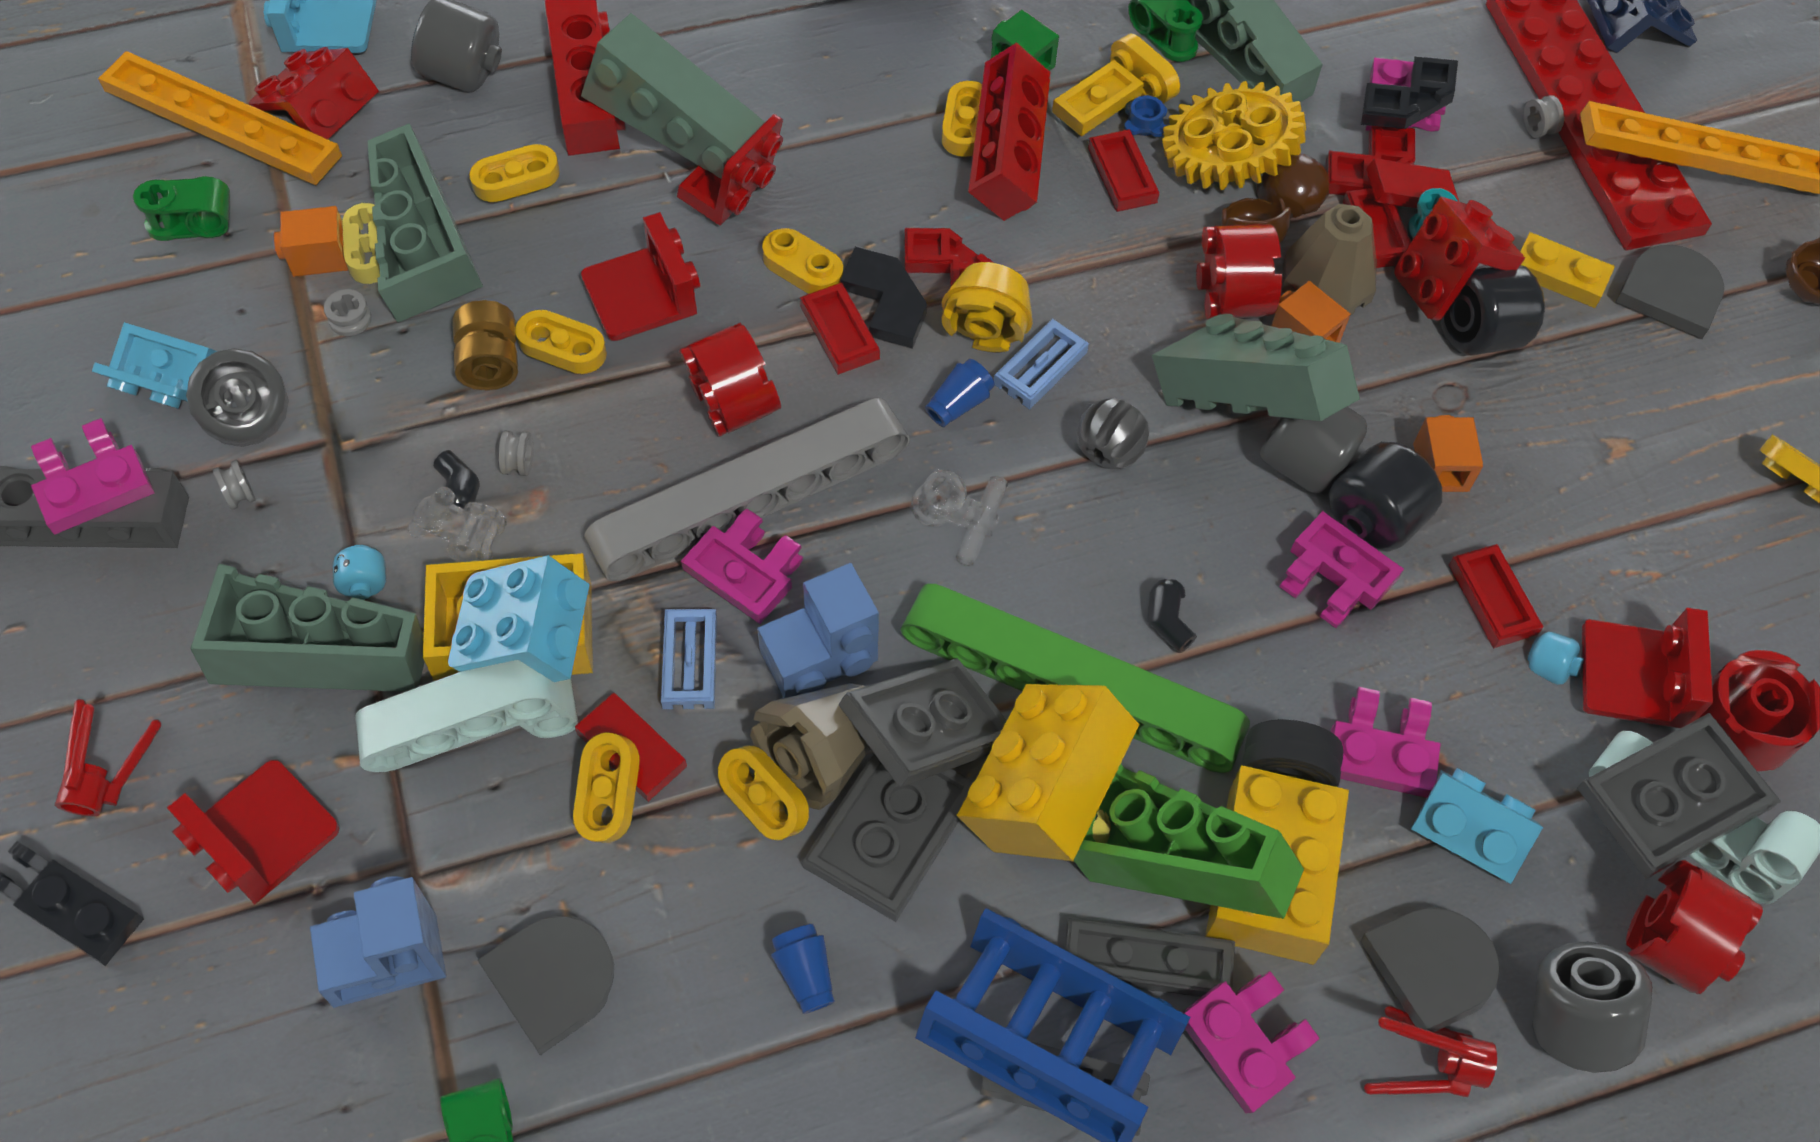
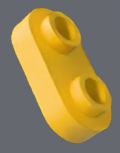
M1130 33L1112 44L1110 62L1116 60L1144 83L1143 96L1156 97L1164 104L1179 94L1180 80L1174 67L1139 36Z
M962 81L953 85L948 92L941 140L943 147L953 155L961 157L973 155L982 84L979 82Z
M532 144L477 161L472 166L469 176L473 191L479 199L487 202H500L551 186L557 181L560 169L556 153L550 147Z
M781 228L770 232L763 240L762 250L765 266L807 294L840 283L843 275L841 259L835 253L794 229ZM822 266V267H824V268H823V269H817V268H815V267Z
M548 310L528 312L516 324L515 333L519 347L529 357L577 374L591 373L599 369L606 360L607 351L604 337L598 329ZM540 338H548L545 341H537Z
M1772 434L1759 449L1767 456L1762 461V464L1785 480L1791 474H1794L1809 484L1803 492L1820 503V464Z
M614 733L598 734L587 742L582 751L573 821L578 833L587 840L601 843L614 842L620 839L630 827L640 759L635 744L624 736ZM618 753L620 764L616 770L612 771L609 767V760L613 754ZM609 806L612 809L613 817L610 823L605 825L602 821V813Z
M744 746L732 749L724 754L718 766L720 786L724 793L765 837L772 840H782L799 834L805 828L809 818V806L806 797L762 749L756 746ZM750 767L754 770V779L750 774ZM784 804L787 808L788 816L784 811Z

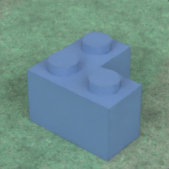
M852 563L803 582L805 608L757 627L760 653L783 698L819 691L824 688L826 683L844 675L848 677L859 675L868 670L874 662L878 661L879 612Z
M392 876L373 882L370 888L354 892L356 911L338 912L328 917L327 922L310 926L318 991L333 1008L447 977L436 914L413 877L405 879Z

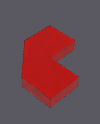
M1371 126L1369 132V155L1329 150L1325 163V170L1330 180L1329 194L1345 196L1346 191L1372 188L1366 168L1374 158L1414 164L1415 128L1398 129Z
M905 228V270L907 273H950L951 288L968 266L980 262H994L984 254L980 253L978 255L962 243L963 238L950 228Z

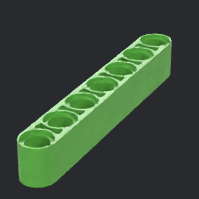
M929 583L923 585L900 629L902 635L913 645L947 660L958 658L964 667L1020 691H1023L1026 684L1106 686L1140 724L1133 737L1134 739L1213 772L1226 773L1233 769L1250 727L1248 717L1231 705L941 585Z

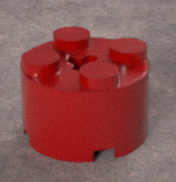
M1270 224L1204 227L1202 231V249L1205 254V262L1197 264L1196 282L1198 290H1206L1204 301L1206 319L1209 320L1221 314H1232L1236 318L1273 315L1279 305L1282 287V274H1275L1273 258H1281L1279 238L1274 226Z
M741 322L679 350L690 373L688 378L700 402L705 401L709 409L707 411L708 417L718 437L726 433L729 434L781 409L780 399L773 380L768 381L763 368L766 365L749 331L744 325H741Z
M1751 650L1740 654L1737 658L1728 662L1712 678L1713 704L1699 717L1701 718L1710 713L1756 771H1768L1779 768L1809 742L1820 729V686L1815 679L1809 682L1797 670L1801 665L1790 657L1767 650Z
M1678 861L1669 867L1658 879L1659 882L1666 885V888L1656 899L1646 895L1639 905L1627 932L1626 946L1633 949L1628 952L1631 957L1685 990L1698 995L1704 992L1718 977L1728 982L1737 975L1745 961V953L1739 950L1747 933L1752 931L1759 922L1763 913V906L1689 861Z

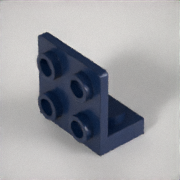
M1587 0L1607 48L1616 53L1621 51L1651 25L1689 47L1697 42V38L1692 30V26L1695 24L1694 19L1681 5L1679 0Z

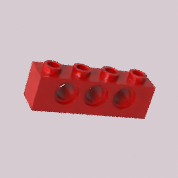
M545 0L561 122L568 156L620 149L617 131L626 130L625 122L581 97L597 43L610 32L607 11L598 12L596 0Z
M1017 42L985 62L968 189L969 194L1004 221L1021 211L1028 210L1037 203L1051 75L1048 69Z

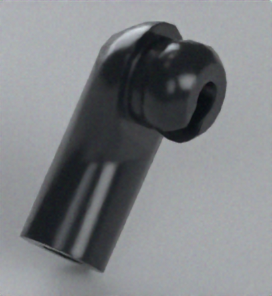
M446 450L438 455L433 465L448 481L444 489L446 494L442 496L439 504L441 509L448 515L461 517L465 513L466 508H471L475 503L480 483L477 475L451 450Z
M1163 579L1158 581L1150 591L1148 622L1178 653H1182L1192 645L1197 635L1179 618L1181 598H1185L1184 586L1177 580Z

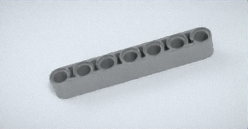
M874 398L606 515L588 527L585 532V540L607 580L621 581L690 551L712 526L725 533L745 509H749L760 518H763L883 464L902 453L908 446L910 438L886 400Z

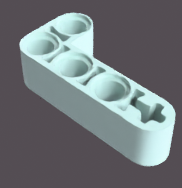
M519 660L458 672L360 709L355 715L360 766L370 772L396 770L519 725L534 736L553 738L574 731L575 726L578 724L571 679L553 682Z
M1632 731L1619 732L1591 767L1589 777L1653 744V742ZM1796 811L1782 812L1768 824L1756 817L1690 854L1689 857L1725 883L1749 896L1753 901L1760 904H1771L1801 882L1820 854V824L1813 818Z

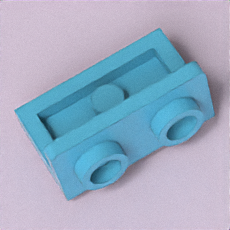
M124 322L109 367L94 362L92 372L109 377L107 387L135 396L139 387L152 391L149 400L179 409L182 400L187 402L186 393L189 377L198 363L218 351Z
M1456 768L1452 776L1441 770L1433 789L1412 824L1411 830L1511 884L1543 829L1540 823L1531 819L1536 810L1508 794L1505 795L1502 802L1482 792L1486 785L1484 781L1459 768Z

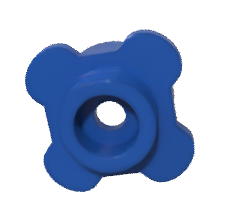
M1144 95L1126 104L1125 113L1128 114V121L1125 122V130L1130 129L1132 135H1153L1154 137L1164 135L1163 127L1166 124L1163 123V117L1167 114V108L1161 100L1153 96Z

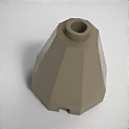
M1338 204L1325 212L1286 251L1283 261L1282 291L1284 293L1289 290L1295 292L1305 283L1311 281L1351 313V315L1354 314L1355 309L1361 304L1363 308L1371 303L1376 292L1377 271L1372 218L1359 206Z
M850 683L771 701L755 712L754 720L760 721V723L751 729L750 737L754 746L762 749L802 791L809 808L821 810L835 800L870 749L869 745L839 706L847 692L865 687L864 685Z

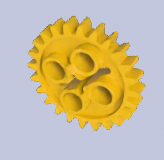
M1243 81L1238 89H1232L1229 83H1225L1223 91L1218 93L1210 87L1207 89L1208 96L1205 98L1197 95L1191 96L1192 106L1180 104L1178 106L1180 115H1170V125L1163 127L1164 138H1162L1168 167H1174L1177 177L1186 175L1188 184H1192L1201 178L1204 189L1208 188L1214 181L1219 182L1220 190H1224L1228 183L1233 181L1236 182L1238 188H1243L1245 179L1249 178L1259 184L1261 183V174L1264 172L1273 176L1278 175L1277 164L1290 166V155H1300V144L1306 142L1305 114L1301 112L1300 101L1293 102L1292 93L1290 92L1280 95L1279 86L1265 91L1264 82H1260L1253 89L1248 88L1247 81Z

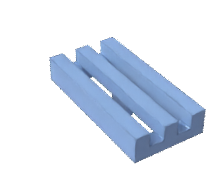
M1052 319L994 375L995 386L999 389L1003 386L1008 388V395L1014 399L1018 396L1023 399L1022 405L1030 410L1087 353L1089 343ZM1056 335L1060 337L1019 379L1014 377ZM1070 345H1072V347L1044 375H1042L1030 388L1028 387Z
M665 609L661 690L663 709H673V705H683V709H694L695 704H704V709H715L716 609ZM705 621L703 690L695 691L697 622ZM676 622H686L683 691H674Z

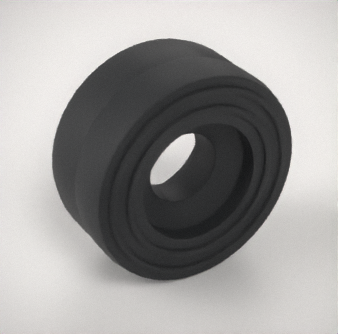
M1286 719L1269 720L1258 723L1249 730L1246 737L1242 765L1338 787L1343 761V745L1335 734L1315 724Z

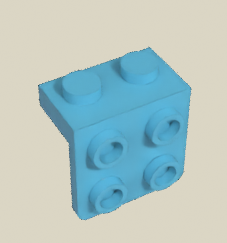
M270 0L264 3V19L267 27H272L281 52H297L301 49L309 52L316 51L322 47H328V49L348 48L351 53H361L368 47L377 0Z
M549 555L474 573L470 576L464 588L456 630L452 637V646L448 659L449 666L462 672L519 660L553 682L571 679L590 584Z

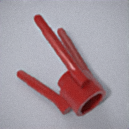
M82 699L76 700L71 718L63 780L54 806L63 811L82 816H99L103 803L116 806L122 787L161 728L159 720H153L110 783L106 780L108 772L106 769L85 763L94 706L86 704Z
M1387 1006L1384 1009L1385 1015L1390 1018L1381 1017L1378 1025L1382 1029L1439 1048L1438 1070L1441 1073L1448 1074V1080L1366 1083L1364 1085L1365 1093L1370 1095L1451 1093L1468 1097L1471 1086L1485 1089L1491 1085L1497 1066V1050L1494 1043L1475 1039L1470 1034L1453 1031L1445 1027L1431 1032L1416 1027L1405 1011L1393 1006Z

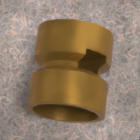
M488 300L472 301L458 308L453 316L454 369L457 380L464 386L485 391L500 389L511 384L518 375L515 318L513 312L499 302Z

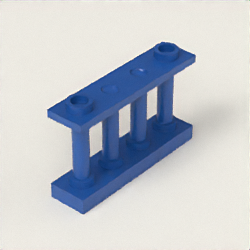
M985 908L970 945L971 948L982 953L955 999H951L937 990L934 992L925 1007L915 1038L1101 1142H1132L1148 1110V1106L1135 1100L1132 1096L1155 1048L1171 1055L1190 1020V1016L1176 1010L1167 1001L1146 994L1030 932L1015 920L1002 917ZM1002 964L1032 980L1007 1027H1002L975 1012ZM1052 992L1083 1008L1058 1056L1027 1040ZM1103 1020L1135 1036L1111 1085L1102 1082L1079 1068Z

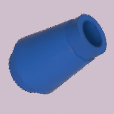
M968 359L964 364L957 363L931 401L925 406V410L934 422L941 427H945L990 398L989 391L995 386L994 380L989 372L974 359Z
M808 924L774 937L772 943L775 952L771 954V957L797 1003L800 1004L803 1014L814 1012L833 1004L835 1000L832 994L833 989L824 935H818L814 924Z

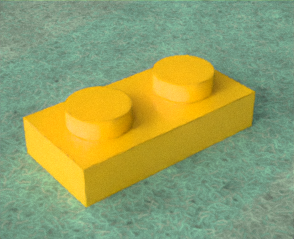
M1113 60L1054 99L1052 113L1082 137L1123 109L1128 102L1142 96L1144 83L1116 60Z
M1529 232L1520 251L1525 257L1521 265L1527 267L1538 279L1540 286L1593 308H1596L1615 268L1614 265L1532 232Z

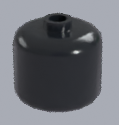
M1487 265L1479 266L1472 273L1440 320V325L1449 343L1457 351L1472 356L1522 348L1537 336L1543 324L1545 313L1543 290L1538 279L1523 265H1520L1517 270H1501Z
M1379 442L1364 451L1335 479L1329 491L1330 509L1336 521L1378 551L1389 552L1405 545L1435 515L1442 503V485L1437 473L1427 460L1412 448L1398 442Z

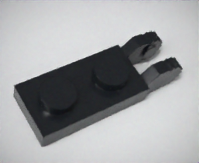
M18 841L8 850L16 862L25 868L33 869L39 875L24 891L15 884V881L0 872V893L14 901L13 906L104 966L108 964L144 920L137 912L52 859L48 862Z

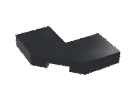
M1414 56L1410 87L1367 83L1361 125L1406 129L1452 103L1456 86L1458 60Z
M855 246L840 283H843L849 293L880 301L869 326V331L873 338L913 349L927 314L925 299L898 258Z

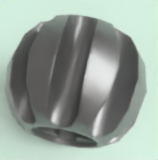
M1105 398L1092 404L1082 414L1078 424L1077 444L1082 452L1097 465L1108 469L1120 470L1135 463L1144 454L1148 443L1149 425L1142 413L1130 403L1116 398Z

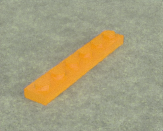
M125 51L98 78L105 92L315 186L342 157L339 146L335 142L128 51Z
M1589 101L1580 113L1586 145L1628 153L1641 158L1675 163L1679 166L1708 170L1721 175L1750 179L1759 183L1783 186L1800 192L1806 191L1820 194V151L1592 101Z

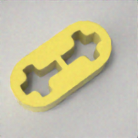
M360 203L352 206L345 212L342 220L344 259L351 277L362 284L378 282L377 278L380 277L379 263L376 260L375 243H378L377 228L373 222L372 207L375 205L371 203ZM368 223V234H362L360 230H363V224ZM371 252L370 263L364 264L365 253Z

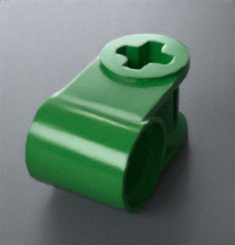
M1187 0L1130 1L1128 14L1133 27L1154 44L1166 58L1176 62H1185L1196 56L1198 51V42L1195 39L1196 31L1200 29L1203 21L1202 13L1198 8Z
M207 176L179 180L155 179L140 184L134 191L133 200L135 206L144 213L146 217L144 222L145 229L153 239L169 241L194 237L214 238L223 235L228 229L230 189L220 179ZM157 193H161L163 198L159 199ZM163 222L165 228H161L159 223Z
M500 1078L441 1096V1111L449 1142H514L510 1106Z

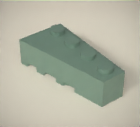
M1187 0L1198 8L1203 16L1202 25L1196 31L1195 39L1240 83L1247 81L1248 88L1253 89L1260 82H1264L1265 91L1279 86L1280 95L1288 92L1292 93L1293 102H1301L1314 94L1323 64L1274 0Z
M632 13L625 17L597 43L581 97L721 179L727 161L765 123L764 120Z
M410 123L368 140L370 184L375 200L372 213L373 222L377 228L378 243H375V254L380 269V277L377 278L378 292L396 321L399 323L483 287L430 162Z
M1221 314L1210 318L1202 329L1152 355L1167 406L1179 407L1184 403V400L1188 399L1194 400L1196 409L1212 410L1216 407V402L1231 404L1235 413L1249 414L1250 412L1267 408L1269 416L1322 421L1360 399L1346 344L1326 340L1318 335L1309 336L1293 332L1290 328L1264 325L1261 321H1248L1236 318L1232 314Z
M220 563L218 564L190 648L208 683L215 685L406 692L419 687L425 663L423 659V634L416 613L353 597L348 602L329 597L326 590L307 586L305 591L281 585L278 578L258 574L256 578L238 574L235 567Z

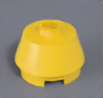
M980 262L968 266L942 299L943 314L941 320L946 332L953 336L958 331L962 335L974 339L972 348L981 351H1009L1012 342L1018 340L1021 343L1023 342L1024 335L1029 332L1033 324L1027 281L1015 270L1001 264Z

